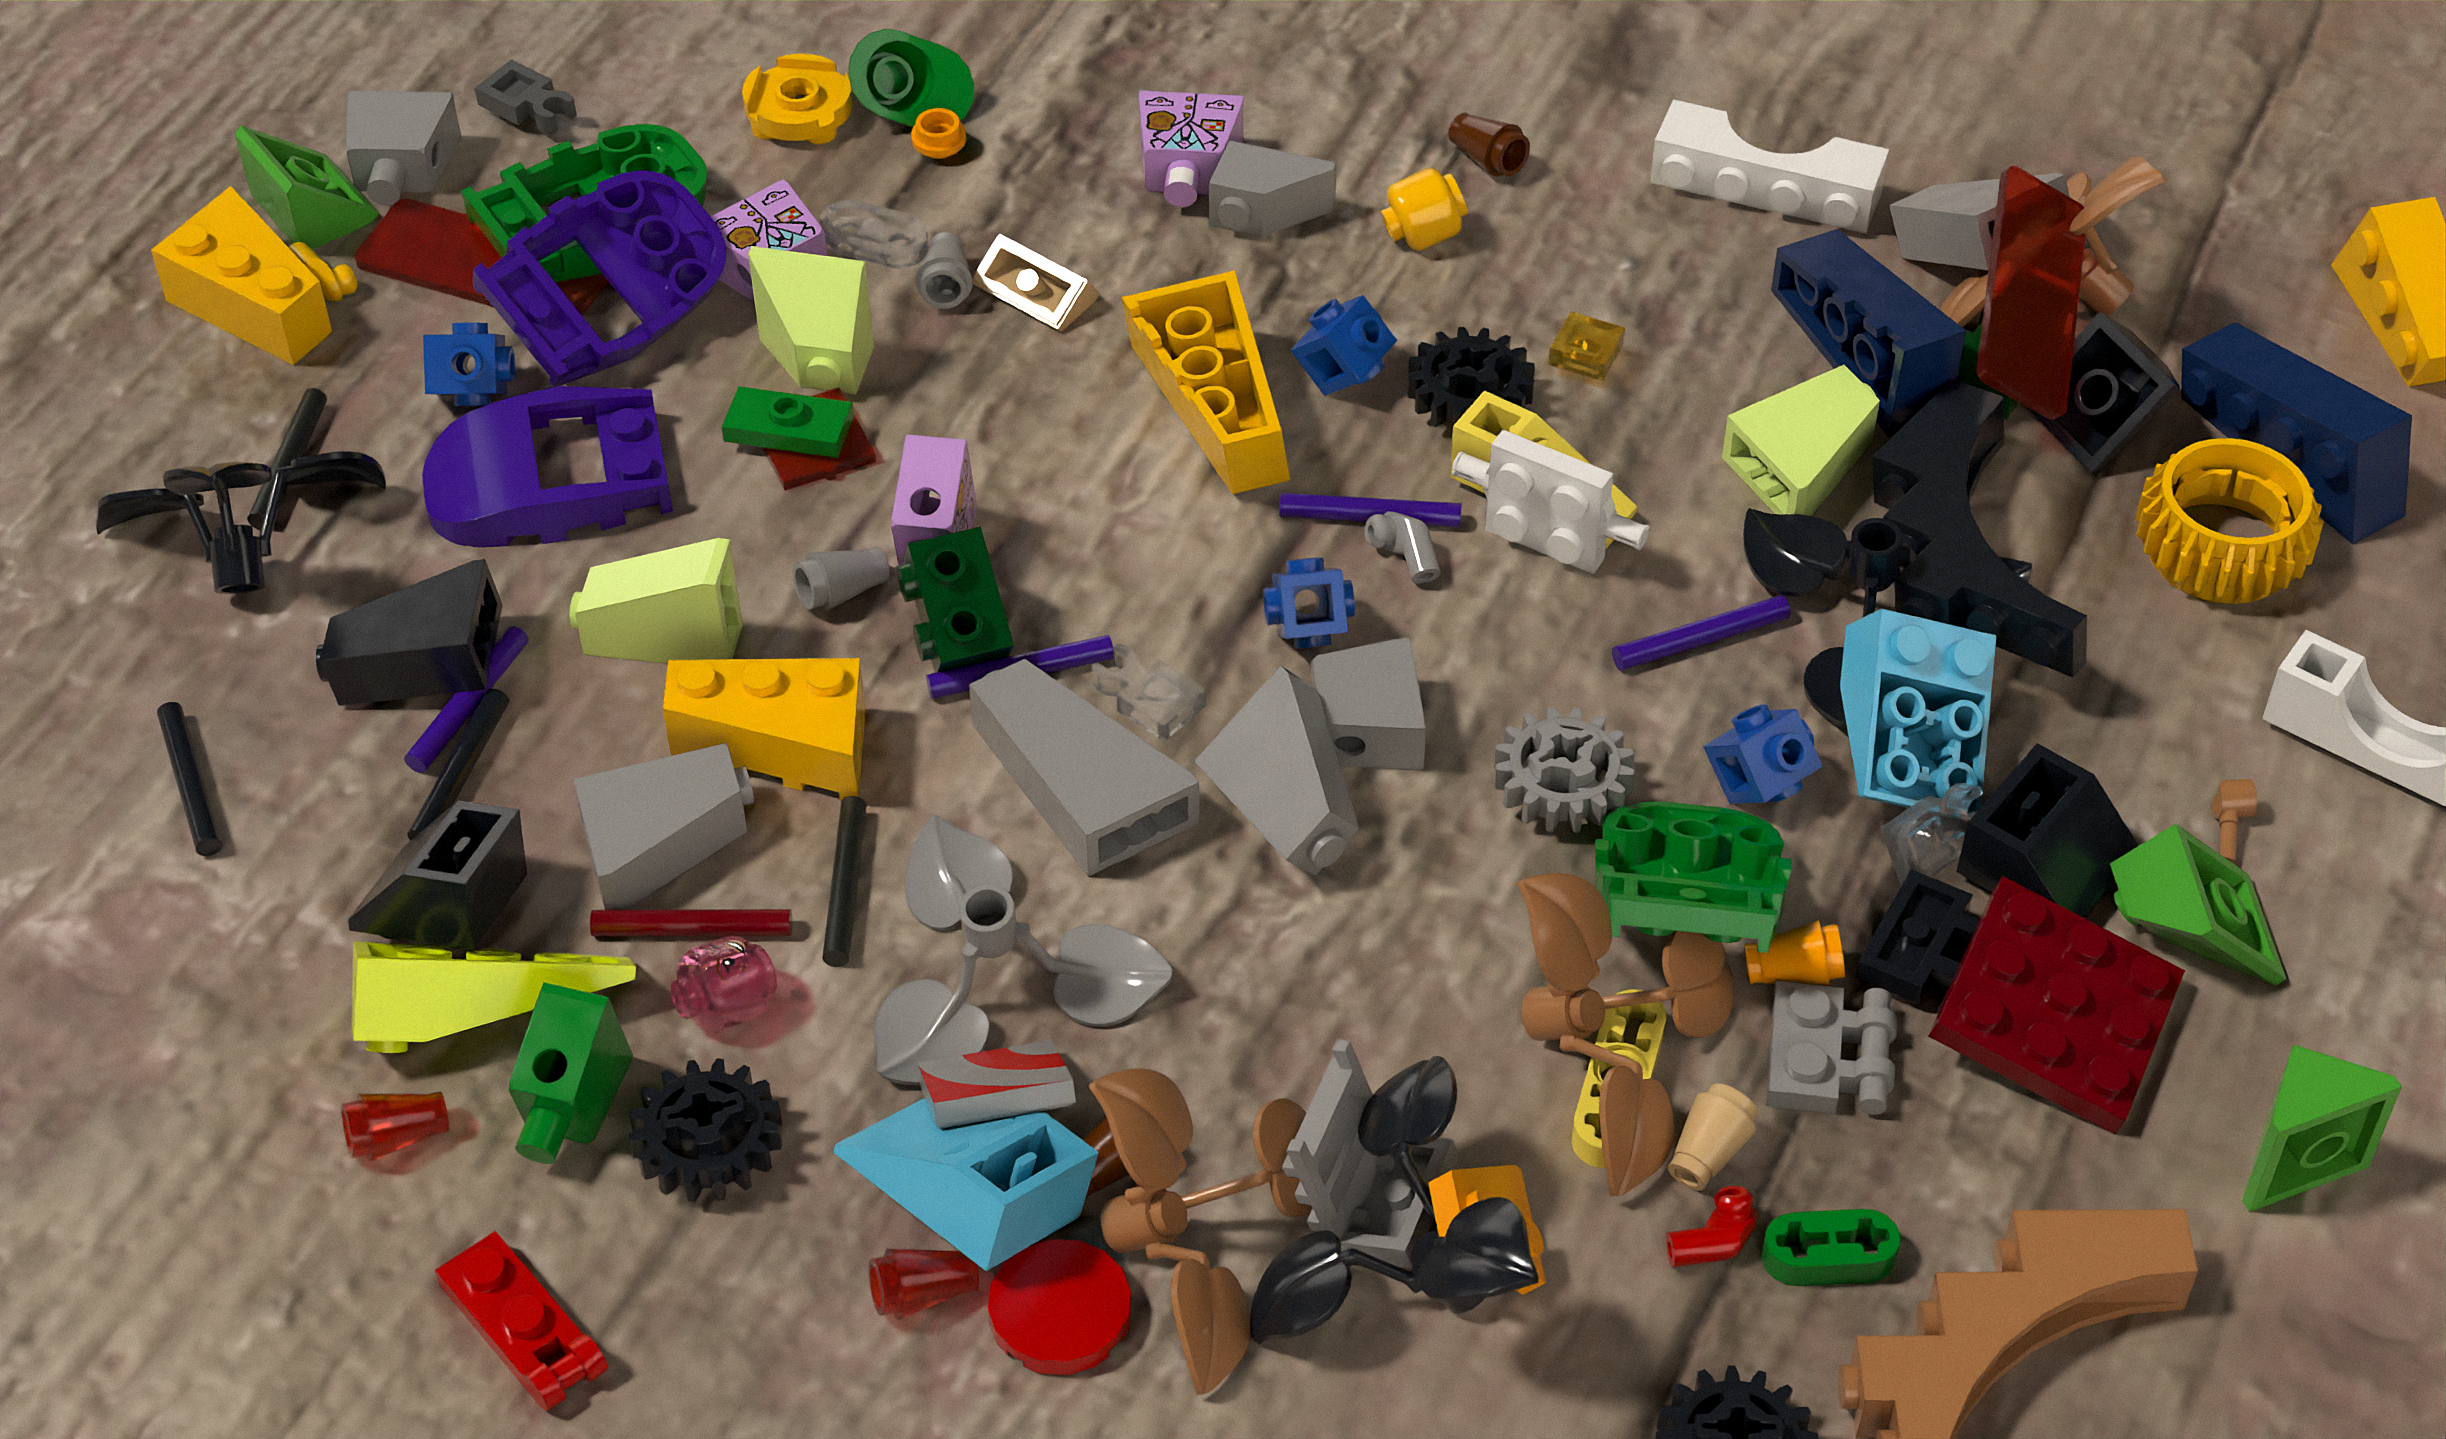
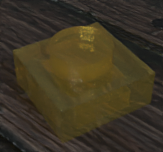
M1571 311L1550 347L1548 365L1603 381L1624 345L1625 327Z

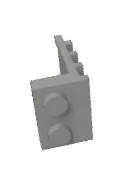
M1337 1039L1332 1049L1335 1057L1332 1056L1295 1139H1291L1286 1150L1288 1155L1282 1169L1287 1177L1300 1179L1294 1195L1299 1204L1312 1206L1311 1213L1307 1219L1310 1230L1332 1231L1340 1239L1341 1252L1354 1248L1396 1266L1413 1269V1264L1410 1260L1411 1250L1418 1239L1428 1233L1433 1221L1401 1168L1396 1157V1151L1377 1157L1368 1153L1358 1139V1125L1367 1101L1373 1094L1349 1040ZM1439 1137L1429 1144L1412 1146L1413 1161L1428 1187V1182L1450 1170H1454L1460 1157L1453 1139Z

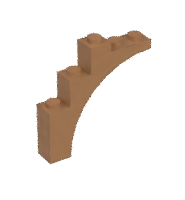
M2186 1209L2013 1210L2005 1239H1996L1994 1243V1272H1935L1928 1301L1918 1302V1335L1856 1336L1850 1365H1840L1838 1370L1839 1404L1842 1410H1852L1856 1438L1955 1439L1964 1420L1992 1384L2031 1352L2076 1329L2125 1315L2185 1309L2198 1272Z

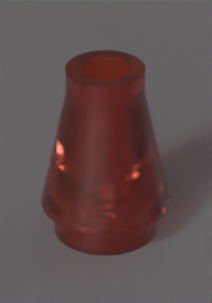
M441 1091L429 1094L358 1093L357 1101L341 1104L343 1131L351 1159L367 1156L368 1160L372 1162L433 1135L449 1132L447 1108Z
M887 1248L884 1256L871 1258L869 1261L870 1292L874 1307L879 1316L894 1314L898 1320H901L963 1293L974 1292L979 1289L978 1265L959 1250Z

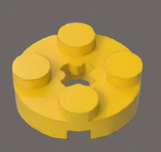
M803 53L788 54L776 58L777 67L762 73L760 65L747 76L742 88L746 117L750 121L752 133L759 139L808 140L813 144H825L835 139L837 127L842 125L852 112L853 94L847 73L845 77L838 73L836 63L826 57ZM797 95L806 96L804 98L795 99Z

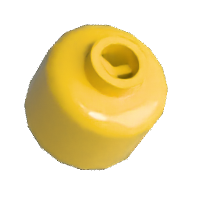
M1431 167L1391 184L1387 190L1389 207L1380 211L1382 220L1393 242L1403 238L1411 249L1418 252L1456 236L1462 228L1461 217L1468 214L1465 200L1454 177L1450 173L1442 176L1439 171Z

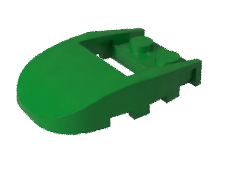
M635 124L599 132L596 144L573 149L569 141L547 148L549 159L525 169L521 162H518L500 171L502 180L500 184L476 193L471 186L461 190L468 220L478 225L500 256L503 257L507 254V241L524 227L530 229L546 216L540 205L551 203L577 192L584 196L596 191L598 183L625 172L646 170L661 173L675 179L686 187L702 206L707 192V168L700 155L678 132L655 124ZM576 241L539 261V264L554 282L602 274Z
M1653 801L1627 804L1614 809L1613 812L1608 814L1603 823V839H1596L1595 887L1606 902L1610 914L1612 937H1619L1621 925L1634 926L1639 932L1654 936L1669 935L1674 931L1702 933L1706 938L1721 943H1734L1743 938L1756 939L1757 952L1768 953L1780 927L1791 873V859L1781 857L1784 842L1780 833L1770 823L1759 817L1722 807Z

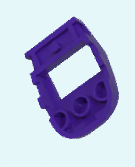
M637 170L625 172L599 182L597 190L575 200H572L567 195L549 206V214L530 229L524 227L507 241V254L488 270L482 262L473 269V288L478 294L483 293L550 376V384L553 387H557L633 359L688 316L709 296L721 276L726 262V245L717 224L681 183L667 175L653 171ZM576 241L640 319L642 324L622 337L604 343L539 264V261Z
M557 386L488 404L466 413L445 428L430 448L423 467L422 482L430 524L440 536L462 546L477 548L508 546L514 536L540 535L542 544L566 541L567 530L598 522L601 531L625 525L624 511L660 505L661 515L673 512L651 389ZM582 417L583 425L597 424L606 482L572 484L541 490L532 430L550 427L549 420Z

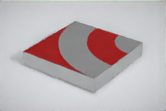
M1052 1040L917 1063L920 1087L935 1124L940 1128L1073 1106L1072 1103H1076L1073 1078Z

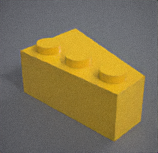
M231 186L151 249L167 302L292 365L296 364L333 332L318 278Z
M860 658L668 660L662 709L671 756L727 743L734 768L746 766L748 772L752 770L782 778L784 787L800 791L807 784L839 792L840 801L848 796H860L866 712Z

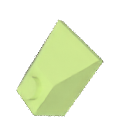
M751 246L748 257L760 341L799 387L856 395L874 348L865 261Z

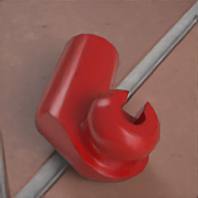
M1741 1186L1724 1187L1716 1193L1714 1197L1716 1209L1712 1212L1704 1227L1667 1232L1666 1248L1671 1267L1725 1261L1735 1257L1741 1251L1757 1224V1211L1752 1208V1194Z

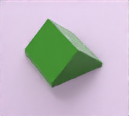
M242 125L237 129L235 137L250 194L292 243L302 242L313 250L374 222L379 213L326 154Z
M2293 1044L2263 1125L2242 1202L2249 1212L2255 1211L2369 1168L2402 1088L2393 1075Z

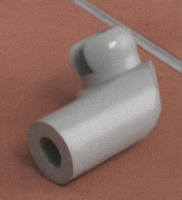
M1389 511L1384 515L1375 514L1367 520L1364 531L1367 542L1373 547H1383L1387 551L1405 555L1413 583L1431 582L1440 576L1441 573L1429 529L1422 520Z

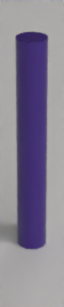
M1281 493L1279 517L1367 522L1371 516L1375 514L1384 515L1389 511L1422 520L1429 526L1460 527L1462 503Z
M1779 595L1612 648V657L1618 670L1622 671L1789 619L1791 614L1790 606L1785 596Z
M509 626L494 645L486 689L459 692L453 695L404 756V761L409 768L418 773H424L480 704L486 691L492 689L528 644L529 638L523 630L516 626Z
M1104 635L926 675L927 686L931 699L970 691L969 684L982 679L992 671L1001 670L1023 659H1026L1046 674L1114 659L1113 644L1110 636Z

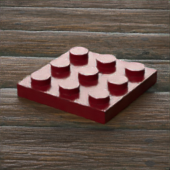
M2002 876L1989 897L1928 1037L2099 1127L2116 1134L2126 1122L2185 970Z

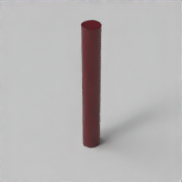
M791 909L591 910L590 914L591 936H791L793 926Z

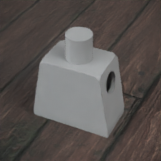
M349 90L347 94L346 151L354 186L360 191H367L368 197L373 202L385 206L397 203L401 192H429L435 189L461 138L453 92Z
M1410 637L1317 655L1311 660V685L1319 694L1340 766L1424 770L1426 725Z

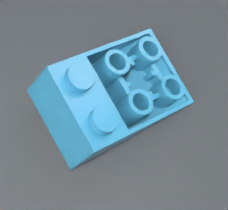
M1880 609L1846 626L1840 690L1860 798L1969 821L1980 809L1982 804L1996 635L1885 609Z
M925 1098L835 1144L833 1151L839 1158L985 1271L1080 1217L1099 1154L1097 1150L1051 1116L1040 1112L940 1128L936 1126Z

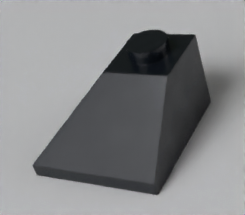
M2100 312L2021 397L2020 401L2093 475L2097 476L2180 386L2169 367L2131 330L2103 312Z

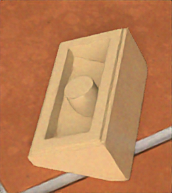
M1001 234L998 235L972 277L974 286L1059 332H1062L1093 305L1100 296V293L1088 280Z

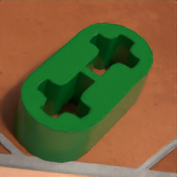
M1871 1209L1787 1213L1778 1216L1769 1224L1762 1248V1263L1765 1270L1775 1280L1785 1285L1813 1286L1874 1282L1882 1280L1889 1275L1895 1266L1900 1247V1232L1897 1225L1887 1215ZM1856 1238H1868V1243L1871 1247L1877 1248V1253H1865L1863 1246L1860 1243H1855ZM1796 1241L1799 1249L1806 1252V1257H1793L1790 1247L1784 1246L1785 1242Z

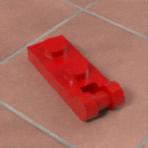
M496 1231L435 1270L439 1286L544 1411H549L565 1400L566 1395L564 1391L584 1378L587 1382H591L609 1370L607 1361L590 1336L583 1334ZM559 1352L564 1355V1357L549 1367L544 1364Z

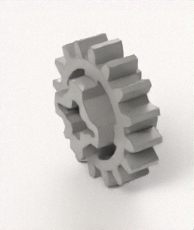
M1548 707L1547 717L1541 721L1534 715L1526 713L1523 715L1522 730L1517 727L1508 726L1505 729L1504 743L1496 745L1494 787L1498 790H1504L1503 805L1506 809L1519 805L1523 806L1521 821L1526 824L1540 816L1546 818V831L1550 832L1555 830L1559 821H1568L1569 827L1574 833L1581 831L1582 819L1589 818L1596 825L1602 826L1606 819L1607 809L1614 811V809L1624 806L1625 795L1632 793L1635 772L1633 769L1634 751L1630 748H1623L1625 734L1622 730L1606 734L1604 732L1606 718L1601 715L1594 718L1590 723L1583 721L1581 708L1575 707L1570 713L1569 718L1560 717L1555 707ZM1529 757L1528 766L1523 768L1522 764ZM1605 770L1606 775L1598 783L1599 772Z

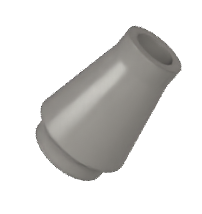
M941 232L932 238L930 249L915 278L916 287L920 295L928 304L936 308L948 309L959 305L970 294L973 285L971 272L964 254V243L958 235L952 232Z
M879 547L867 550L809 552L805 560L796 562L793 567L794 586L802 605L808 610L819 608L823 612L829 611L875 585L888 582L890 575L886 556Z

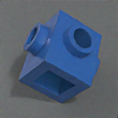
M1361 295L1342 304L1337 299H1333L1317 309L1309 318L1312 327L1290 351L1323 395L1326 396L1354 384L1361 385L1376 376L1385 366L1381 358L1397 342V339L1383 322L1380 314L1371 306L1365 296Z
M452 323V334L423 335L425 394L454 395L455 406H486L490 404V394H507V382H513L515 379L516 362L514 349L512 346H505V335L488 334V323ZM473 356L475 368L470 373L467 364L470 357Z
M1316 557L1286 561L1287 572L1272 574L1273 587L1263 589V603L1267 626L1277 625L1278 636L1285 639L1294 638V648H1309L1331 645V634L1348 633L1347 617L1355 616V600L1351 580H1343L1341 569L1324 568V558ZM1302 590H1311L1316 596V605L1308 613H1300L1295 607V597Z
M1766 704L1754 706L1732 718L1731 722L1734 728L1703 746L1729 804L1765 803L1767 801L1772 803L1784 800L1802 790L1804 785L1801 780L1822 767L1814 748L1812 731L1806 722L1800 718L1797 709L1769 710Z

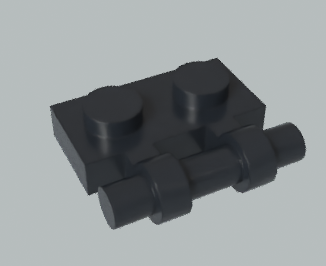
M1910 869L1861 956L1855 978L1917 1004L1928 985L1937 988L1944 994V998L1938 1007L1939 1012L1960 965L1959 962L1944 956L1951 943L1966 950L1979 922V919L1967 915L1973 894Z

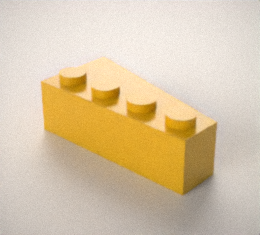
M1235 270L1121 297L1133 350L1230 492L1236 494L1291 481L1281 426Z

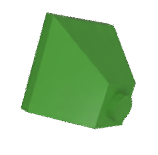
M2172 825L2110 863L2118 887V891L2114 893V899L2121 914L2130 924L2134 926L2140 924L2164 941L2274 986L2287 980L2249 874L2179 825Z

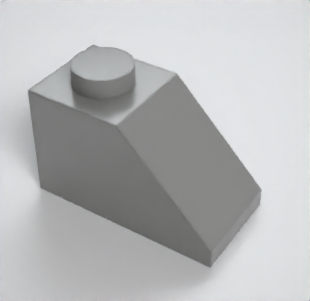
M1229 140L1209 181V226L1263 237L1333 212L1336 203V162Z

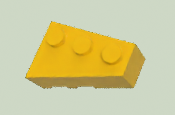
M2436 197L2370 207L2331 264V267L2407 386L2411 387L2445 381L2446 222Z

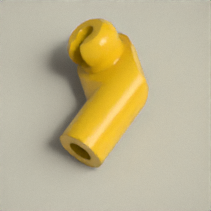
M296 242L288 246L318 278L324 299L337 302L343 300L342 296L355 293L358 283L350 266L340 264L330 269L305 243Z

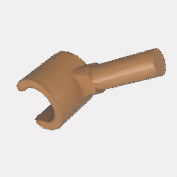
M2251 779L2222 781L2218 788L2219 793L2215 795L2211 803L2213 816L2215 819H2220L2219 854L2233 864L2236 863L2238 818L2253 817L2257 809L2256 788Z

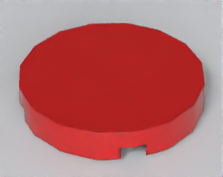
M1050 1239L1027 1247L1002 1264L990 1284L987 1309L989 1324L996 1344L1008 1357L1009 1351L1013 1357L1023 1361V1367L1039 1374L1070 1375L1096 1367L1109 1357V1350L1117 1345L1120 1338L1122 1343L1130 1329L1132 1300L1131 1290L1123 1269L1104 1250L1080 1240Z

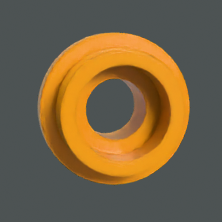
M944 108L929 109L921 113L916 119V124L911 130L912 145L916 151L925 156L936 159L946 158L964 147L966 143V129L953 111Z

